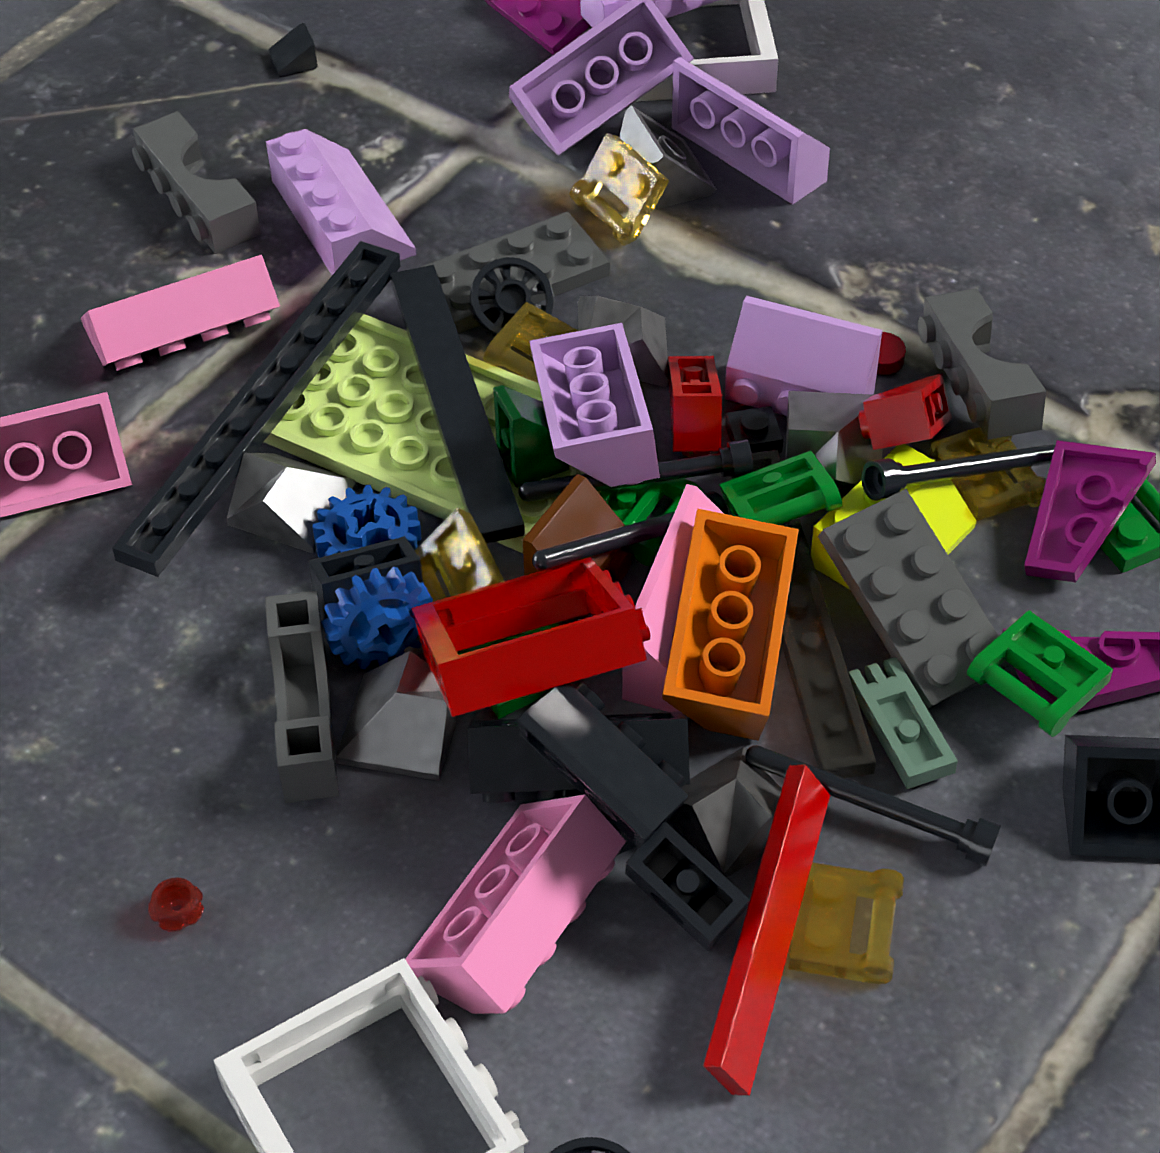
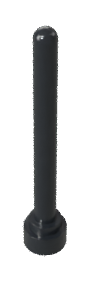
M745 439L727 442V447L718 448V454L658 462L660 478L645 480L634 485L625 484L610 487L586 473L579 475L586 477L597 491L716 473H721L722 477L731 476L732 479L753 472V460L749 442ZM576 475L525 482L519 487V497L526 502L556 498Z
M1048 444L903 466L901 463L895 462L890 458L868 461L863 467L861 475L864 492L871 500H884L904 490L909 485L1051 464L1055 445Z
M714 491L704 493L724 514H728L726 502L720 494ZM675 512L539 550L534 553L532 564L537 570L545 571L666 534Z
M758 745L749 747L745 753V758L749 765L785 778L790 765L806 764ZM806 764L830 796L958 844L956 850L966 853L965 859L985 867L987 866L1001 828L1000 824L981 817L978 822L967 819L966 823Z

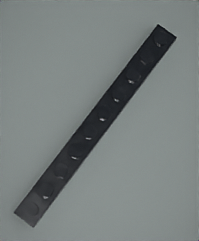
M363 241L356 245L112 547L115 561L159 577L238 476L243 454L256 453L391 280L390 273L399 270L401 267L399 253Z

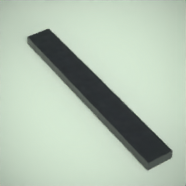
M430 265L390 273L391 285L476 545L479 546L525 536L524 521L435 266Z

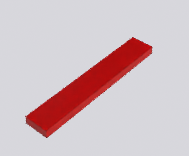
M806 764L790 765L786 772L703 1067L732 1095L750 1096L830 799L828 791Z

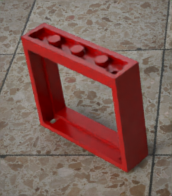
M591 557L411 608L424 656L452 717L646 661L647 657L643 642L651 639L650 629L645 624L642 608L636 609L630 594L624 595L619 582L613 583L609 571H602ZM588 613L592 614V617L464 654L458 655L457 651Z

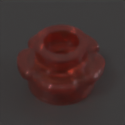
M170 878L162 881L154 889L149 903L148 912L151 920L158 921L159 927L168 932H178L188 925L196 924L204 912V906L201 904L203 900L202 892L184 878ZM182 905L181 909L177 911L172 910V907Z

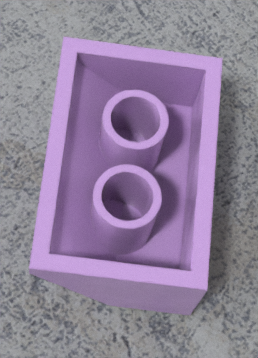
M746 296L726 366L725 400L755 408L772 406L774 413L787 416L789 391L874 394L882 330Z

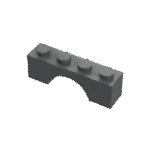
M179 111L133 129L137 146L132 148V153L141 171L147 170L150 173L157 191L160 194L166 193L174 211L179 217H186L198 241L204 240L212 251L217 254L261 235L256 201L236 178L211 180L194 175L203 167L197 132Z
M977 288L925 297L924 314L918 319L920 339L922 343H927L931 348L937 367L944 369L950 379L954 394L961 396L967 406L970 420L973 423L977 422L987 440L1042 430L1046 390L1028 364L1000 361L984 354L990 351L993 312Z
M317 590L265 597L268 641L277 707V722H274L277 765L285 803L339 796L326 651Z

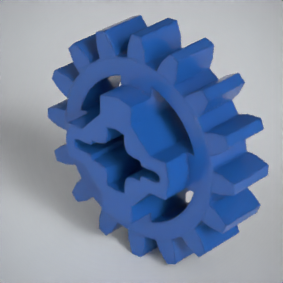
M365 485L363 494L357 495L351 488L345 489V499L340 500L331 496L328 498L330 510L318 509L317 511L318 523L313 524V533L319 558L404 536L416 554L418 553L417 541H421L420 521H418L417 508L415 506L408 507L407 496L404 494L392 499L389 487H385L379 494H375L371 485Z
M392 567L387 576H381L378 568H374L368 580L363 581L357 575L353 576L352 584L354 587L349 591L337 588L335 593L339 602L329 603L324 607L329 618L321 621V625L333 654H339L346 665L356 660L360 669H366L372 660H377L379 666L388 662V657L395 655L397 658L405 654L404 649L408 646L412 648H420L422 646L418 638L419 634L411 608L430 603L433 599L424 583H419L413 572H409L402 577L398 567Z

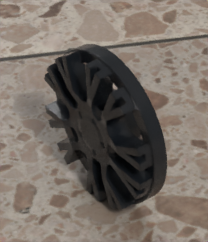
M514 257L499 258L486 264L476 275L469 296L473 318L477 319L481 326L487 330V334H492L497 339L498 337L506 339L509 342L511 340L517 342L520 339L537 334L548 322L554 307L553 289L546 275L529 261ZM511 267L525 270L521 281L511 279ZM499 268L504 281L500 283L494 271ZM535 277L539 283L529 290L525 284ZM483 278L494 286L495 291L489 292L479 288ZM545 294L546 305L534 304L531 301L532 295ZM493 299V303L479 304V300ZM528 309L542 318L538 321L527 313L526 310ZM488 311H495L498 314V319L494 324L485 316V313ZM504 317L510 319L508 330L501 328ZM516 319H523L529 328L518 330Z

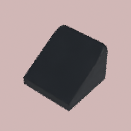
M305 23L296 26L268 49L279 77L318 68L315 44Z

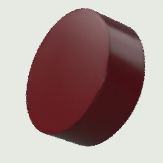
M882 332L877 375L896 373L904 365L906 345L895 334Z

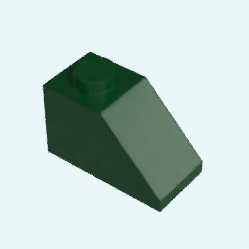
M504 385L494 387L496 444L505 470L515 487H520L525 482L538 481L569 470V464L561 461L554 455L543 402Z

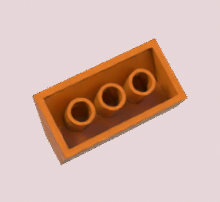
M697 508L662 699L706 730L759 741L770 713L799 529Z

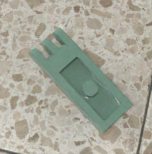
M889 658L883 662L884 671L888 678L885 677L877 663L865 666V676L869 684L866 683L858 669L846 672V681L849 689L906 789L955 774L958 760L897 658Z

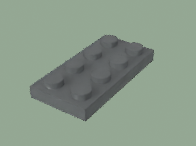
M569 212L421 266H435L458 334L481 325L477 319L473 318V312L470 309V290L478 272L493 260L514 257L534 264L548 278L554 297L610 275V261ZM511 267V279L521 281L525 270ZM499 268L494 271L500 283H502L504 280ZM534 277L525 285L530 290L539 282ZM483 278L479 288L489 292L495 291L494 286ZM544 293L531 296V301L534 304L545 300ZM493 299L479 300V304L493 303ZM495 311L485 313V316L490 321L498 319V314Z
M907 489L822 530L818 536L819 540L890 656L897 658L927 710L978 684L967 676L968 667L973 659L999 635ZM1004 661L999 667L1004 670L1011 664Z

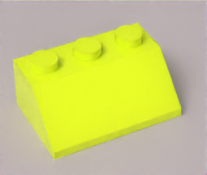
M906 444L897 445L884 458H890L895 462L901 463L903 466L934 462L933 459ZM951 479L905 487L948 555L975 528L976 519ZM862 480L842 498L843 507L828 512L813 528L809 565L848 589V585L818 536L823 529L882 501L871 500L866 495L862 486Z

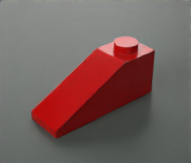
M668 356L673 452L682 451V454L685 456L698 457L709 455L710 451H718V448H721L722 394L714 356Z
M943 373L873 395L863 402L864 410L859 411L862 435L864 439L871 438L873 450L931 439L952 419Z

